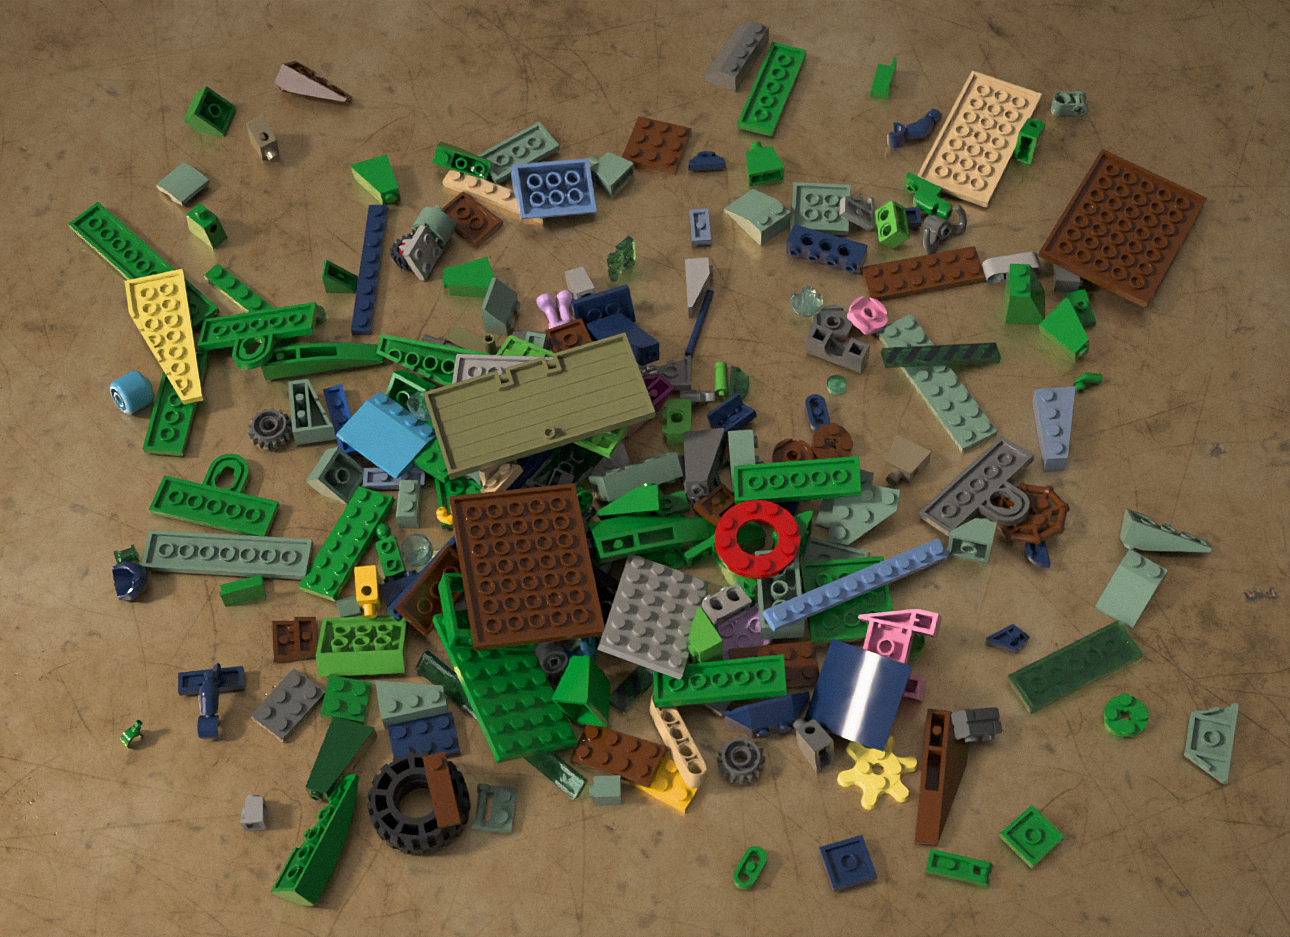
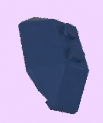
M810 692L790 694L724 711L725 724L752 739L757 737L760 739L766 738L770 734L777 732L787 733L794 728V722L802 717L810 704Z

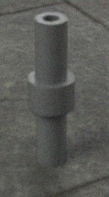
M424 334L422 338L424 342L461 348L448 343L446 339L440 337L437 339Z

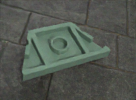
M1233 703L1231 706L1224 708L1214 707L1207 711L1191 712L1184 756L1222 784H1227L1238 703Z

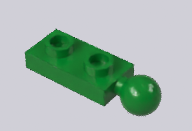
M381 523L375 529V535L380 539V541L375 542L382 569L385 578L392 576L398 578L407 572L398 541L394 535L390 536V526Z

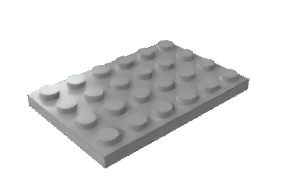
M637 555L628 556L598 650L681 680L689 655L690 630L696 609L702 608V601L705 598L709 582Z

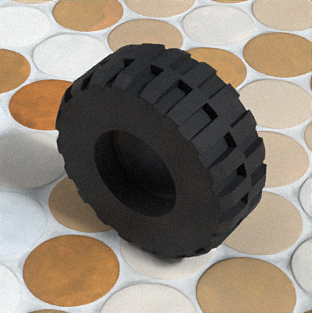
M413 751L408 752L406 756L393 758V762L389 765L385 764L380 769L381 773L374 776L372 780L373 788H370L368 791V812L378 836L385 840L389 847L392 849L398 847L400 852L404 854L415 852L416 855H424V852L431 851V853L439 851V847L443 845L447 847L453 842L452 838L454 836L458 837L462 833V824H467L469 818L468 811L471 804L468 788L461 771L457 770L456 765L452 761H448L461 824L439 829L434 810L420 818H410L400 813L399 804L407 793L418 788L429 789L423 761L424 756L431 755L428 751H421V754H415Z

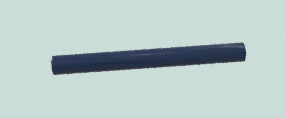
M712 290L706 291L685 351V356L691 355L692 357L714 295Z

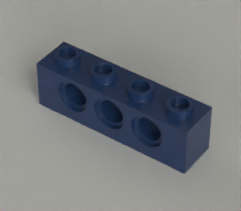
M795 224L786 242V254L804 258L811 262L825 264L832 268L846 270L849 273L860 274L861 267H863L867 258L868 245Z

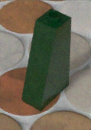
M333 716L305 786L311 799L319 802L322 800L328 801V798L342 777L350 775L375 742L377 734L374 727Z

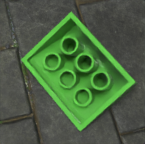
M391 615L376 616L372 619H366L363 616L323 618L316 652L319 677H329V675L356 676L405 673L408 621L403 617L398 622Z

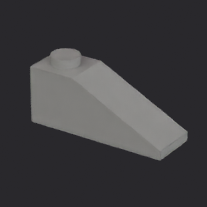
M708 257L685 259L689 318H693L710 285V277H713V265H709Z

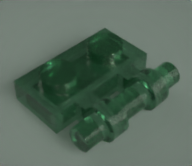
M627 236L615 246V252L608 255V277L612 282L618 280L619 272L623 274L625 271L633 268L636 263L635 243L632 237Z

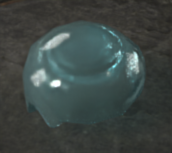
M414 533L403 540L400 552L408 565L420 567L426 565L432 559L434 549L425 535Z

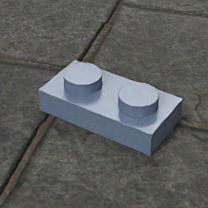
M709 209L689 210L692 245L711 244Z

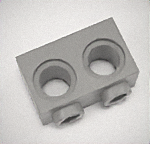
M735 583L731 586L723 587L720 592L714 595L706 596L702 601V610L715 630H717L721 624L745 609L746 611L750 609L752 600L740 585Z

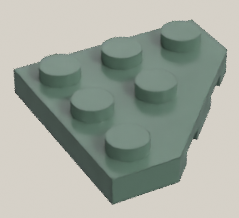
M861 484L862 496L835 498L827 542L849 546L897 511L900 490Z

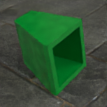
M1010 263L1005 288V324L1039 325L1045 319V290L1030 264Z
M587 655L572 656L552 697V701L573 724L608 727L611 682L604 675L605 673L594 663V660Z

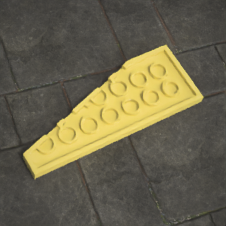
M183 269L125 281L130 316L183 404L202 401V386Z

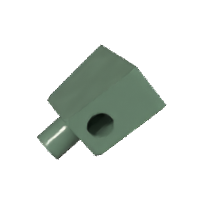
M610 152L605 153L600 159L594 155L589 158L593 182L610 197H613L635 175L633 162Z

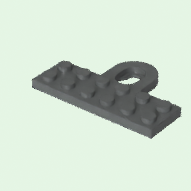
M1001 436L919 511V517L948 537L950 536V531L969 522L978 512L999 525L1012 526L1021 523L1030 512L1029 498L1023 491L1010 484V482L1034 461V456ZM997 496H1005L1011 499L1014 507L1011 509L996 507L991 504V501Z

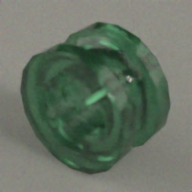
M317 305V313L320 314L319 317H316L315 324L319 325L326 321L327 314L322 306Z

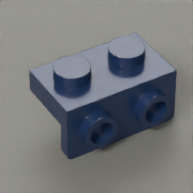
M737 393L707 414L711 429L724 428L725 439L728 438V431H738L757 417L755 410L743 404L741 396Z
M416 569L405 572V577L396 579V576L383 579L384 583L381 584L387 608L419 574L416 572Z

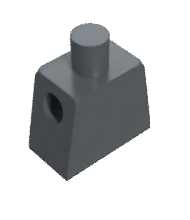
M804 718L796 720L793 727L796 729L798 747L815 772L819 773L835 764L833 740L816 720L806 722Z

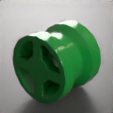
M576 486L580 511H585L592 505L593 496L580 486Z

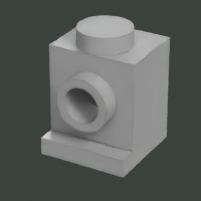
M247 796L245 798V806L241 807V826L244 831L266 830L267 804L263 796Z

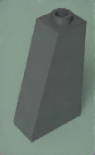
M724 428L683 432L688 497L710 494L726 447Z

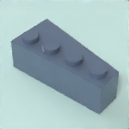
M1076 386L1035 389L1032 404L1044 472L1065 470L1069 452Z

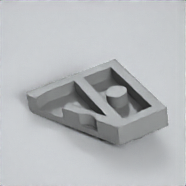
M845 196L840 200V216L868 231L874 228L875 198L863 199L862 197L853 198L852 196Z

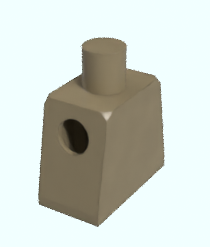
M261 115L246 122L250 141L261 159H269L271 163L278 161L280 158L278 143L264 116Z
M896 434L885 460L884 470L889 473L886 481L894 486L897 485L900 479L907 483L912 482L929 464L931 451Z

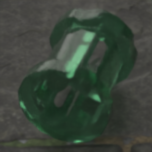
M134 544L125 550L114 551L117 564H121L123 561L140 562V557Z

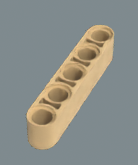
M653 693L649 709L650 716L686 785L690 788H699L704 783L706 764L675 706L655 708Z

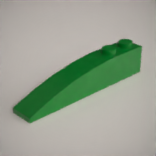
M385 334L380 335L376 351L377 354L444 386L452 384L456 354L491 355L490 353Z
M357 774L344 775L328 798L330 804L319 811L316 816L318 821L311 830H306L303 835L306 839L300 848L295 846L270 891L271 893L301 906H314L320 900L321 892L325 884L331 879L332 871L349 830L359 782Z

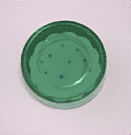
M836 374L827 379L826 388L829 393L840 395L845 392L847 381L843 376Z

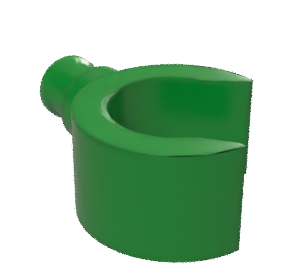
M136 720V723L128 728L120 738L121 742L129 749L132 748L130 742L135 737L143 738V734L140 732L141 725L143 724L141 720Z

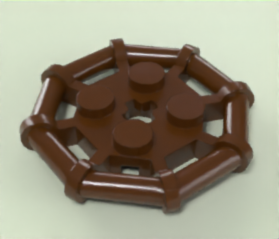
M1021 482L1017 488L1026 495L1027 493L1042 495L1041 497L1027 495L1030 502L1029 513H1034L1035 515L1027 517L1021 523L1014 525L1013 529H1010L1008 526L996 525L1009 542L1020 541L1033 543L1037 546L1050 537L1062 534L1065 531L1064 524L1070 507L1068 503H1065L1056 494L1053 487L1029 485ZM1005 496L996 497V507H1006L1008 509L1014 507V503ZM1049 498L1056 505V507H1051L1049 505ZM1058 515L1057 521L1055 523L1052 522V516ZM1044 528L1045 530L1048 528V530L1038 534L1040 532V529Z

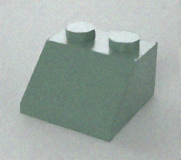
M492 277L481 307L484 329L486 332L507 336L509 330L514 327V316L520 310V302L515 291L497 278Z
M339 447L326 449L306 482L320 494L346 505L363 480L364 468Z
M975 518L950 531L947 548L949 556L988 564L997 522H992L986 518Z

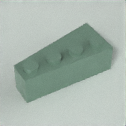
M667 452L644 459L642 464L635 462L625 465L624 470L618 468L605 471L606 476L592 475L588 476L595 500L610 501L611 503L634 488L643 487L642 484L655 483V485L664 482L666 485L675 483L677 478L683 476L677 452Z

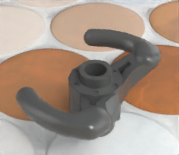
M956 205L954 208L960 218L959 224L949 222L937 215H929L924 220L923 246L928 255L935 254L940 241L951 233L961 234L965 231L967 217L965 210L960 205Z

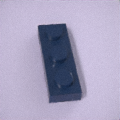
M243 666L221 668L218 683L220 691L244 689ZM213 669L179 672V695L198 694L199 688L203 683L204 673L210 670L213 671Z

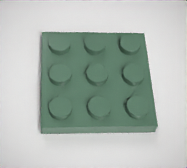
M793 182L790 232L795 224L831 235H848L849 220L840 216V200L845 196H850L851 185Z

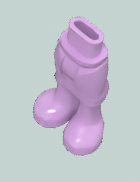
M564 290L559 292L555 297V303L552 294L549 293L542 294L537 298L539 309L546 314L549 320V329L573 321L569 312V307L573 300L571 291ZM555 304L557 306V309L559 310L562 321L560 322L558 321L556 315Z

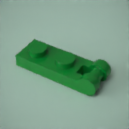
M930 849L925 873L988 888L990 884L988 877L989 873L992 872L993 864L979 859ZM973 869L980 870V874H973Z

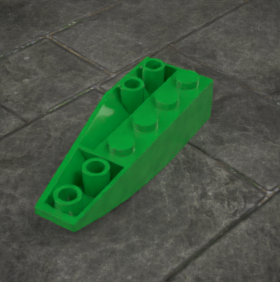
M296 340L275 343L272 357L261 366L265 380L382 364L383 356L376 353L378 344Z
M625 515L587 524L597 565L626 559L630 555L640 556L703 542L714 535L716 530L714 524L702 517Z

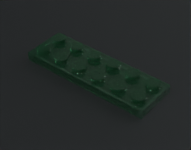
M1117 620L1009 674L1007 680L1028 712L1032 714L1141 659L1143 653L1122 623Z

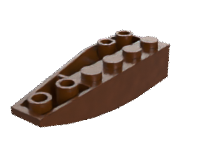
M929 708L927 710L915 833L916 844L938 845L967 766L969 743H965V739L955 738L953 729L955 726L952 724L951 719L953 712Z

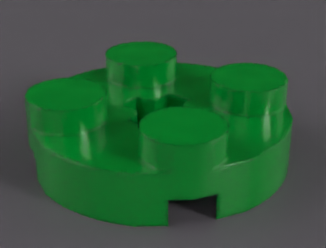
M1122 693L1120 696L1110 699L1103 711L1106 729L1118 738H1135L1143 733L1148 723L1149 711L1139 699L1127 693ZM1121 713H1128L1131 720H1122Z

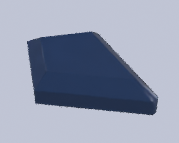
M1012 624L988 636L986 642L1017 653L1030 639V636Z

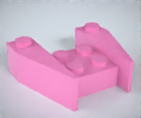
M920 609L859 615L858 618L861 621L869 623L863 649L907 665L914 634L937 638L942 617L938 613ZM911 675L903 698L922 702L927 680Z

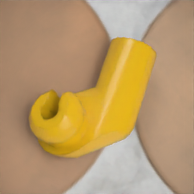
M445 507L438 508L436 511L437 519L445 524L453 525L451 513Z

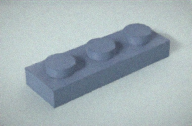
M419 467L412 468L398 479L393 478L381 468H364L363 488L370 490L399 489L401 480H418L421 482L422 489H425L426 472Z

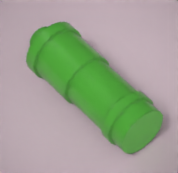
M723 361L715 364V395L720 398H724L729 394L727 363Z

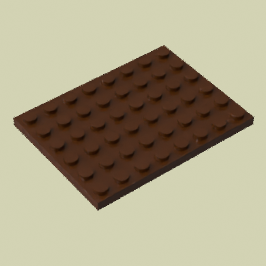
M1102 149L1039 251L1038 256L1146 308L1207 198Z
M575 483L449 496L474 651L602 636L605 628Z

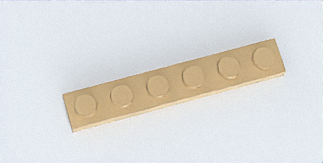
M452 169L449 170L443 179V186L459 192L464 191L469 196L519 214L514 191ZM547 217L534 218L532 220L543 224Z

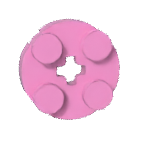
M864 297L856 298L849 307L847 318L865 335L879 332L888 321L886 308L874 298H870V300L864 299Z

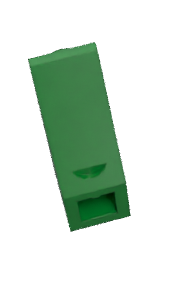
M440 142L436 147L432 164L487 180L491 161L462 148Z

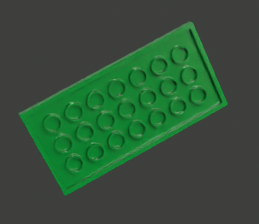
M468 610L455 611L458 629H471ZM443 613L434 615L432 621L497 763L576 746L578 740L566 715L552 701L555 692L534 651L449 649Z

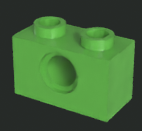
M667 399V407H663V419H667V424H663V436H667V444H684L683 432L692 431L691 399Z

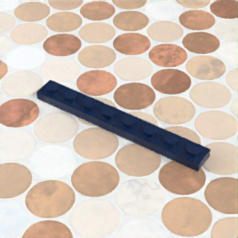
M369 205L351 326L352 335H372L389 212L388 205Z

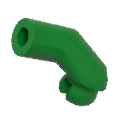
M1083 373L1073 383V386H1076L1075 391L1079 393L1084 392L1088 383L1101 384L1103 376L1097 373Z

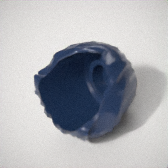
M123 561L121 564L112 566L114 586L119 600H133L146 590L148 575L142 565Z

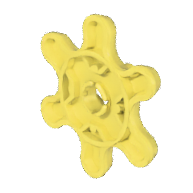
M892 735L889 737L884 752L874 748H864L855 741H851L847 745V753L854 759L855 766L850 770L840 772L838 782L843 787L851 785L860 786L864 792L861 804L867 810L875 809L878 805L879 797L884 794L892 795L896 801L901 803L907 802L910 799V791L902 784L901 780L906 773L915 772L919 767V762L913 756L905 758L895 756L893 753L895 739ZM875 766L884 767L885 772L882 775H876L872 769Z

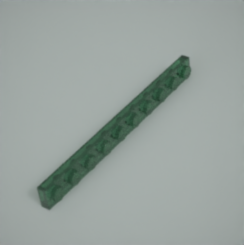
M429 650L423 652L415 670L432 684L443 686L445 694L477 720L456 672ZM553 751L524 757L526 761L573 799L579 798L588 780Z

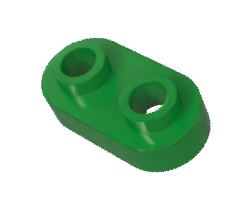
M752 846L744 853L733 874L734 884L739 889L748 890L755 885L767 863V854L763 848ZM757 857L760 861L754 863L752 858ZM747 876L749 880L743 882L741 877Z

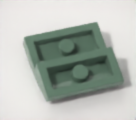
M183 162L159 181L156 186L159 191L168 194L172 201L183 206L207 186L210 181L198 170Z

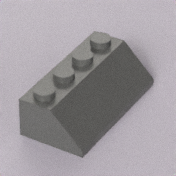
M755 21L736 27L704 74L703 80L736 92L768 44L769 27Z

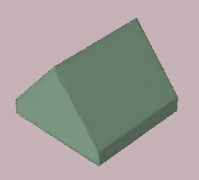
M356 595L336 600L340 617L361 614Z

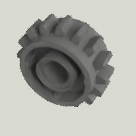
M274 408L257 412L256 416L251 418L252 424L248 425L250 431L248 434L253 444H258L259 449L265 448L267 451L285 446L287 440L291 439L290 434L293 433L292 422L288 414L283 415L282 410L277 411Z
M742 735L736 739L731 737L728 743L723 742L724 749L718 750L719 757H717V763L720 764L719 772L724 771V778L729 777L731 783L735 781L740 782L741 785L745 781L751 783L752 778H759V771H764L763 763H765V756H762L764 749L758 748L759 742L751 741V737L747 739L743 738ZM739 757H743L746 759V761L740 763L737 762L736 759Z

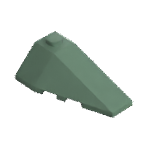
M1128 508L1125 510L1120 539L1128 549L1136 550L1137 548L1143 551L1179 552L1212 551L1209 542L1183 531L1179 534L1177 530L1166 523L1160 526L1152 521L1150 516Z

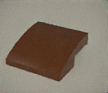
M721 483L709 495L699 500L693 508L706 520L717 526L720 518L730 508L735 506L734 494Z
M294 617L293 621H272L273 663L292 662L316 657V617Z

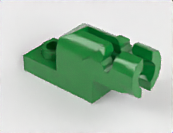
M908 172L905 176L904 189L909 193L915 194L912 206L919 207V210L928 214V216L937 215L948 221L952 215L954 205L941 198L942 188Z

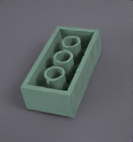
M772 550L755 551V556L768 554ZM798 555L791 566H787L778 575L757 579L761 639L804 637V619L773 632L763 616L764 610L802 595Z

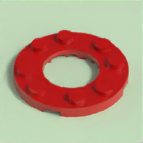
M751 500L733 506L720 518L715 530V549L719 559L728 566L730 571L745 578L765 579L778 575L787 566H791L800 548V531L797 522L786 509L769 501ZM749 522H766L778 533L777 546L770 553L762 556H753L740 549L736 536L739 529Z

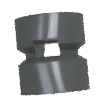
M559 641L536 643L533 651L543 671L548 674H556L566 667L568 657Z

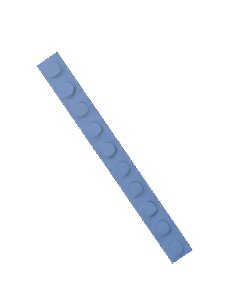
M939 538L770 607L764 610L763 616L774 632L944 561L949 557V554Z

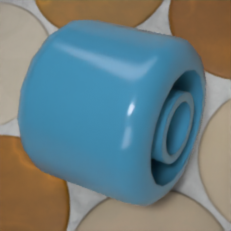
M132 370L110 384L111 396L119 409L125 414L131 415L154 400L150 380L139 371Z

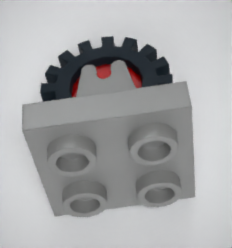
M420 225L415 234H407V237L403 235L401 240L398 238L396 240L397 243H393V248H390V255L400 269L404 268V270H407L409 267L414 271L419 280L425 281L440 257L442 250L428 228Z

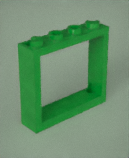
M444 573L438 587L449 649L474 650L471 629H458L451 593L464 592L462 575L459 573ZM536 644L486 650L533 651Z

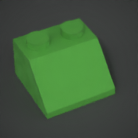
M699 607L696 609L689 634L688 649L690 654L688 658L691 663L723 660V640L702 608Z

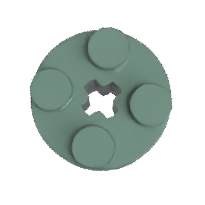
M435 205L434 208L424 207L411 226L413 228L412 234H415L420 225L426 226L439 247L443 249L453 234L457 222L445 214L444 209L440 206Z

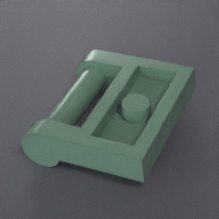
M478 784L477 793L479 794L472 828L475 830L512 833L518 792L517 787ZM487 795H494L490 821H484Z

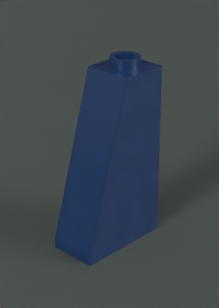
M621 312L587 323V331L592 342L625 332L638 364L644 366L660 360L659 342Z

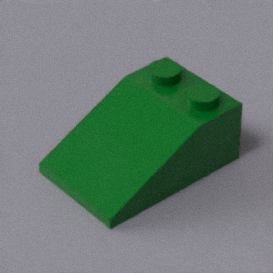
M655 483L642 484L643 487L634 488L598 510L597 517L602 521L625 515L666 516L665 494Z

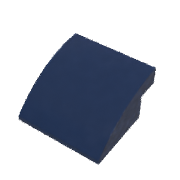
M832 639L804 719L806 722L816 720L828 732L884 752L914 667Z

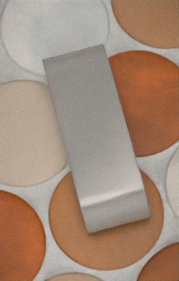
M1036 252L989 258L982 263L984 274L989 284L1007 282L1010 263L1030 264L1036 276L1042 273V267Z

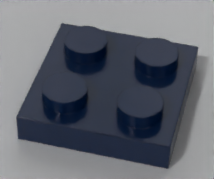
M863 835L819 847V853L833 892L877 879V874Z

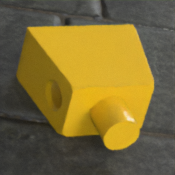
M376 565L354 567L357 603L360 609L363 610L364 618H375L376 608L382 607L381 576Z

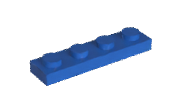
M340 384L323 389L339 448L349 456L360 454L337 437L338 431L352 417L343 385Z

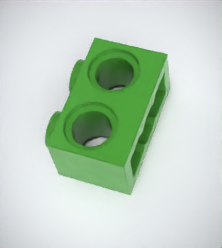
M891 200L875 211L879 234L878 239L881 244L894 249L910 239L904 206Z

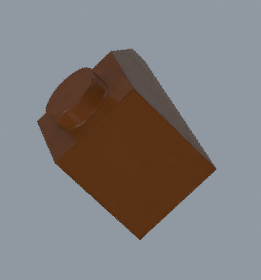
M445 752L424 756L423 761L438 828L461 824Z

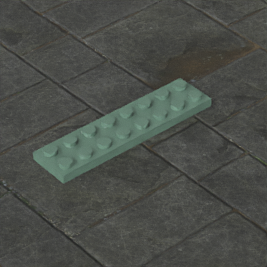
M911 314L884 326L883 329L876 333L889 353H891L893 348L904 347L895 361L961 452L997 435V430L945 360L941 361L943 357L939 351L932 361L922 362L934 345ZM923 346L912 362H903L913 347Z
M149 530L141 565L146 571L247 577L261 575L264 578L302 580L307 575L313 540Z

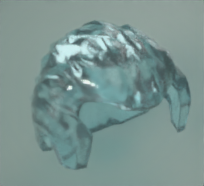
M804 287L799 295L796 294L797 291H793L790 303L796 315L806 318L813 316L819 311L823 301L822 295L820 293L816 295L813 287Z
M418 391L411 395L407 400L410 412L419 420L431 421L423 394L425 391Z

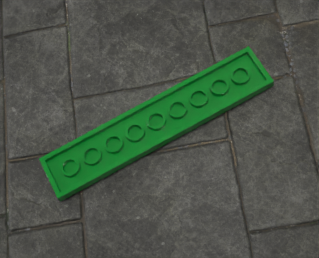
M96 202L68 223L71 230L127 280L175 271L172 266L99 202ZM185 279L194 333L202 326L203 319L213 318L220 311L215 304Z

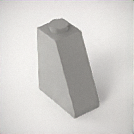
M583 266L565 271L567 286L573 294V300L596 294L595 287Z

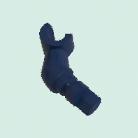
M932 108L925 117L917 122L906 125V127L901 123H893V132L887 135L888 145L898 148L905 144L906 137L908 139L925 138L932 132L933 126L943 115L939 110Z
M219 663L213 666V671L210 670L204 673L203 683L199 688L200 714H204L198 717L197 723L198 737L201 739H216L219 734L218 725H220L219 715H215L218 713L220 694L218 683L221 665Z

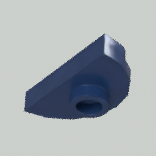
M713 151L697 153V156L690 159L688 171L726 169L724 158L716 155Z
M1043 541L1037 546L1033 543H1026L1025 554L1028 560L1039 567L1050 568L1051 562L1046 542Z

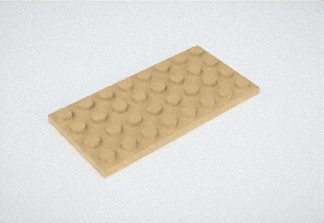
M972 71L917 176L941 187L943 193L987 208L1014 154L1018 133L1028 118H1032L1042 94Z

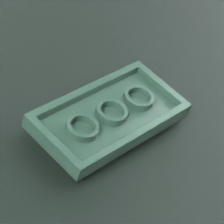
M537 122L477 156L491 161L488 175L496 184H499L511 177L513 165L537 163L559 151L560 146L543 125Z

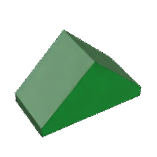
M325 260L322 280L326 293H355L358 276Z

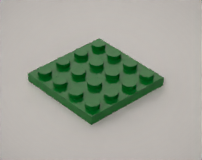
M884 556L800 562L799 569L803 594L884 561ZM889 584L808 617L812 644H829L832 639L841 642L865 641L869 623L861 621L858 617L862 614L893 611Z

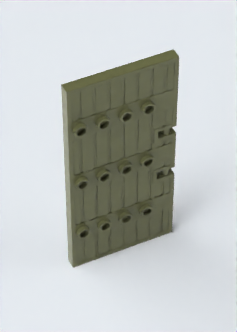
M626 333L552 354L553 359L546 361L545 357L507 367L505 368L506 373L498 375V372L494 371L423 392L450 480L655 418L656 414Z

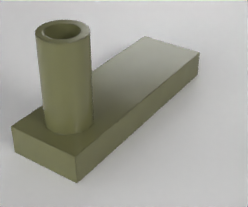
M456 324L445 337L448 343L462 349L490 353L491 355H496L501 346L496 344L493 334H485L482 338Z

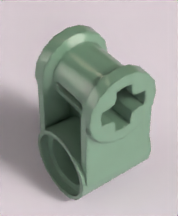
M1061 91L1055 93L1051 105V113L1058 117L1083 116L1087 114L1089 108L1085 102L1087 99L1086 93L1083 91Z

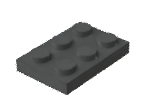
M293 668L250 717L284 743L324 699L325 691Z

